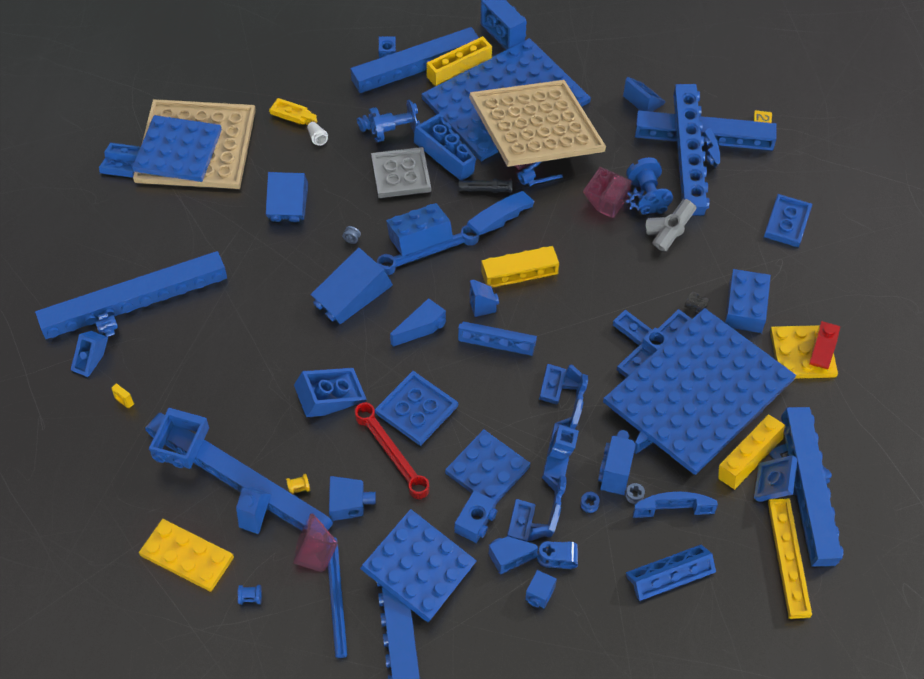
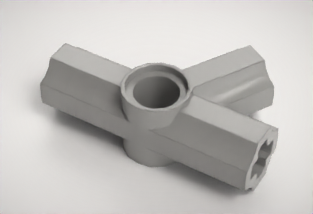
M683 199L673 214L663 218H648L646 220L647 234H658L652 242L653 245L663 252L667 251L675 238L683 234L685 224L697 209L696 205L687 199Z

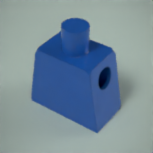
M330 476L329 515L332 521L364 515V504H376V492H364L363 481Z

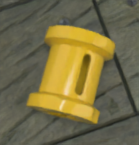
M303 474V477L291 480L289 478L286 479L288 490L291 494L294 495V493L302 491L310 492L306 474Z

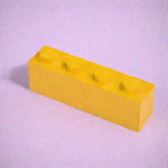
M482 36L427 62V78L434 86H437L491 59L492 46Z
M553 246L482 260L481 272L485 284L492 288L556 275L559 270V261Z
M768 414L719 465L718 479L735 490L782 441L785 424Z

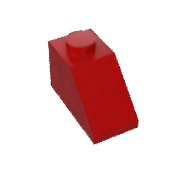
M821 321L816 333L809 362L810 365L829 369L840 326Z

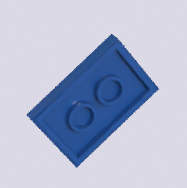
M777 194L764 237L799 247L812 204Z

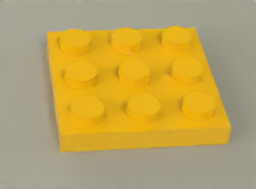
M820 325L771 327L770 329L775 360L796 374L795 379L836 378L838 375L834 353L829 369L809 364L816 333Z

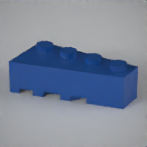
M442 113L415 127L414 143L419 147H423L428 155L459 180H464L474 174L475 156L465 144H462L459 135L452 131L451 125L445 122Z

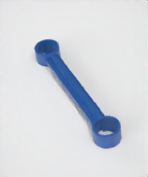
M465 225L461 229V233L453 235V239L405 256L399 254L393 257L389 254H383L378 257L377 264L385 270L387 275H391L395 272L397 266L462 243L475 245L479 241V235L468 225ZM466 233H474L476 236H468ZM389 262L392 265L389 267L382 265V263Z

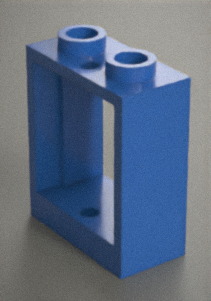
M168 408L149 447L152 458L160 463L168 462L178 468L185 467L191 469L209 430L207 418ZM173 426L196 432L186 456L163 449Z

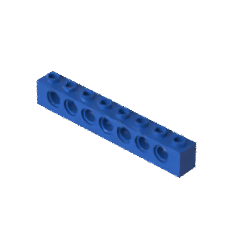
M675 84L673 97L682 200L687 199L696 205L697 209L692 216L705 215L706 209H709L710 201L709 198H706V193H708V182H705L707 168L703 166L705 151H702V146H704V136H701L703 122L699 120V116H701V106H698L700 91H697L696 84Z

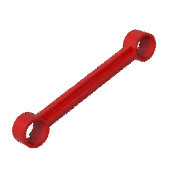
M366 402L357 405L355 408L356 421L360 425L368 427L409 483L410 495L415 499L425 498L429 494L428 479L416 474L376 420L374 407ZM360 412H368L371 416L362 418L358 414ZM414 484L426 486V489L417 492L412 489V486Z

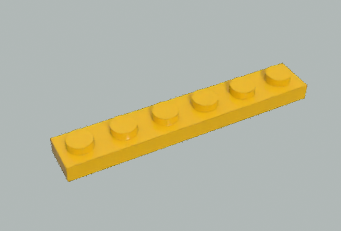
M769 499L768 507L789 619L811 618L812 611L790 499Z

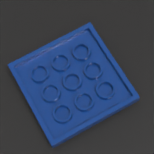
M154 115L133 164V171L203 182L222 131L221 125Z
M410 509L360 569L429 623L477 560Z

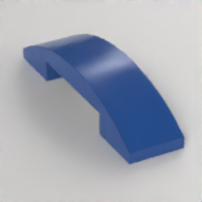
M660 493L635 504L633 518L654 517L655 509L692 507L694 515L715 514L718 503L717 500L697 493Z

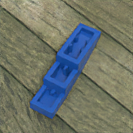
M524 191L518 192L488 207L469 220L467 225L478 235L504 227L507 220L519 216L520 211L533 207L535 201Z

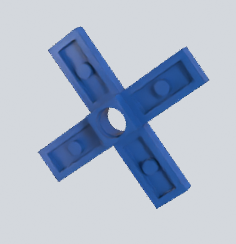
M678 309L658 329L655 327L652 330L627 310H624L613 320L612 325L639 346L617 366V371L627 378L692 319ZM650 341H658L661 344L654 345Z

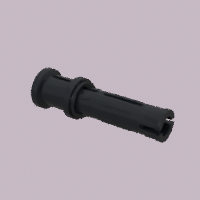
M494 178L493 181L459 180V191H492L494 194L498 192H509V194H512V178H509V180Z

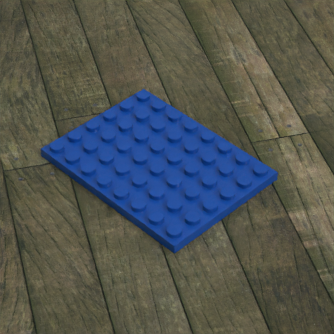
M530 38L421 94L422 99L436 114L442 113L445 122L451 125L452 131L459 135L460 140L480 161L491 157L499 151L469 99L470 92L565 80L581 107L590 103L591 97Z
M704 308L604 397L603 403L637 430H642L649 436L652 442L692 474L696 475L795 380L796 374Z

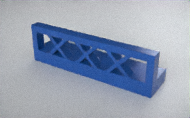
M464 321L462 324H459L458 341L533 356L537 336Z
M698 545L626 572V577L634 584L636 598L641 601L716 572L713 554L703 545Z

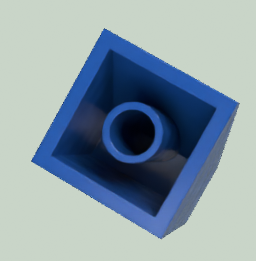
M268 172L266 216L268 219L274 222H280L281 219H289L288 221L290 222L304 220L308 192V181L304 173Z

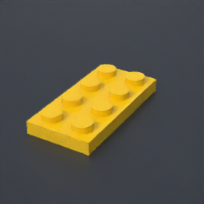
M164 519L160 521L139 551L141 557L212 592L234 558L232 553Z

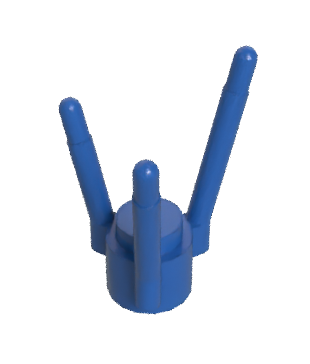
M535 162L517 173L519 181L523 185L528 183L529 186L562 178V175L534 180L536 174L533 169L541 162Z

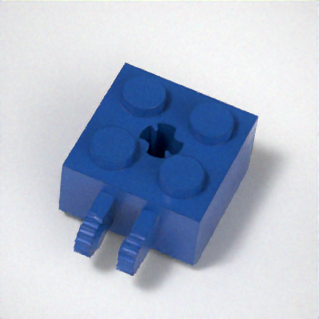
M624 430L619 431L617 436H612L611 443L606 442L598 482H602L600 490L625 495L636 445L633 440L629 439L628 432Z

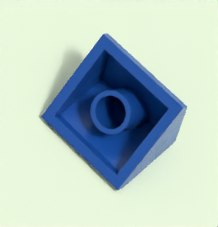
M630 77L626 78L623 97L640 111L653 112L666 102L644 83Z

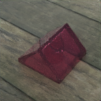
M313 513L309 515L297 541L293 564L323 572L338 542Z

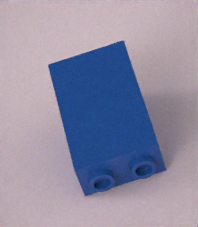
M358 248L311 293V296L314 298L313 304L319 310L323 308L326 311L325 315L332 322L336 320L339 324H342L388 290L393 284L385 270L362 249Z

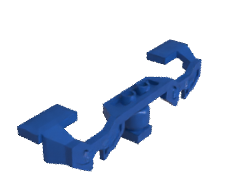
M547 364L539 395L540 400L558 404L562 389L577 390L571 417L556 422L553 426L542 479L555 492L548 525L532 523L536 504L516 499L507 532L509 537L528 542L544 536L551 538L555 532L561 512L560 501L566 488L565 474L568 460L576 447L579 432L575 428L582 412L583 394L588 384V375L582 374L573 365H569L566 370Z

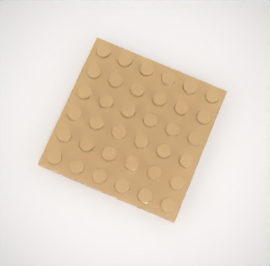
M565 80L470 92L469 99L507 167L605 152L606 145Z
M153 99L143 140L154 115L221 125L222 131L203 182L135 172L133 177L134 183L240 189L256 111L255 105Z

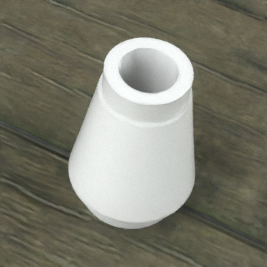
M315 122L309 123L307 129L312 142L318 146L324 145L328 140L327 132Z

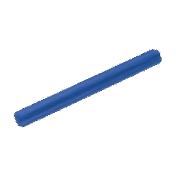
M329 537L326 539L335 656L336 658L347 657L338 542L336 537Z

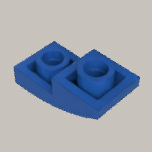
M709 128L703 133L704 143L707 147H711L706 152V159L710 165L713 164L714 167H717L720 164L719 146L712 129Z

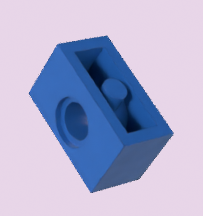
M473 491L455 522L454 533L477 543L480 537L483 538L488 530V522L493 521L498 511L496 510V501ZM480 516L481 519L476 520L472 517Z

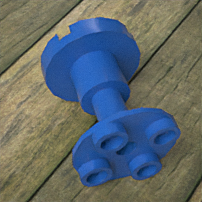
M407 100V113L395 116L392 113L380 115L376 107L368 109L369 113H371L368 115L372 134L377 135L374 138L376 143L384 141V132L395 130V126L410 123L415 134V127L420 125V121L416 118L418 113L417 105L410 100Z
M649 157L637 160L638 164L634 166L633 163L629 166L626 176L631 185L641 187V190L643 189L647 193L640 199L638 204L641 213L651 214L658 212L661 214L666 212L667 207L673 200V195L668 189H656L658 185L657 179L662 173L660 163H658L657 159Z

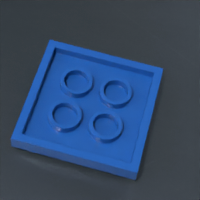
M412 371L375 409V414L421 446L458 407V402Z
M483 429L445 469V474L469 492L473 493V491L481 493L495 500L497 504L530 468L531 463Z

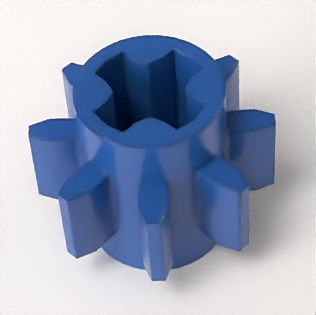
M635 187L634 192H627L630 198L626 199V202L631 203L630 209L637 207L639 211V202L636 203L633 199L636 195L638 198H642L643 189L639 192Z
M107 313L98 315L99 320L95 321L99 334L105 333L106 337L115 335L114 330L118 329V325L114 315L109 317Z

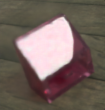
M600 167L583 190V193L598 212L614 218L628 198L627 192H630L632 181Z

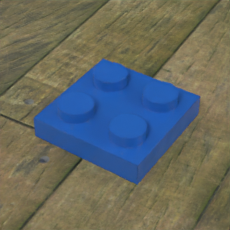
M790 455L759 463L754 499L761 502L793 495L797 458Z

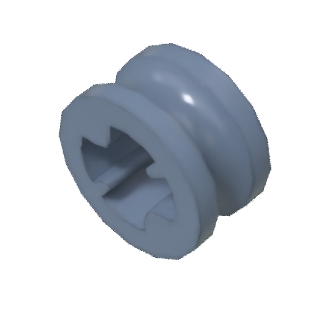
M348 226L342 237L346 242L355 244L361 236V232L353 226Z
M638 483L630 484L626 490L627 501L637 504L643 500L645 494L643 486ZM633 491H637V497L633 496Z

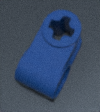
M544 542L540 545L537 561L543 567L576 568L578 566V545L574 542Z

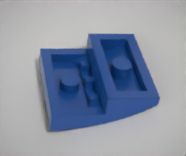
M110 143L104 152L105 159L99 166L100 173L134 177L133 164L140 146Z

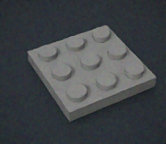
M423 147L371 153L378 198L431 192Z

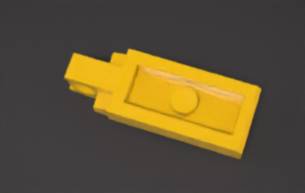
M277 98L269 109L270 114L299 124L317 123V115L312 114L307 107Z

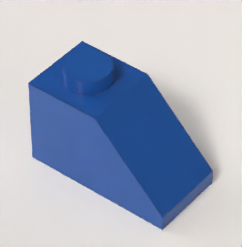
M470 280V305L474 317L496 313V306L499 304L497 293L494 294L492 287L476 280Z
M94 331L79 334L71 371L86 377L90 376L104 355L108 337Z
M242 487L236 507L240 528L259 534L270 500V493L256 488Z
M507 536L503 539L497 538L489 545L488 554L498 572L503 574L536 558L538 547L536 544Z

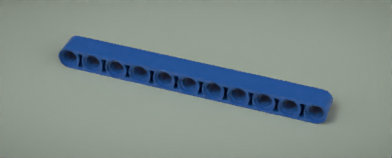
M158 413L145 427L146 432L153 438L165 416L162 413ZM173 426L164 445L178 454L186 456L195 434L187 429ZM206 440L203 441L193 462L194 464L239 492L242 491V487H251L270 493L271 496L267 509L316 540H321L333 525L332 520L324 513Z

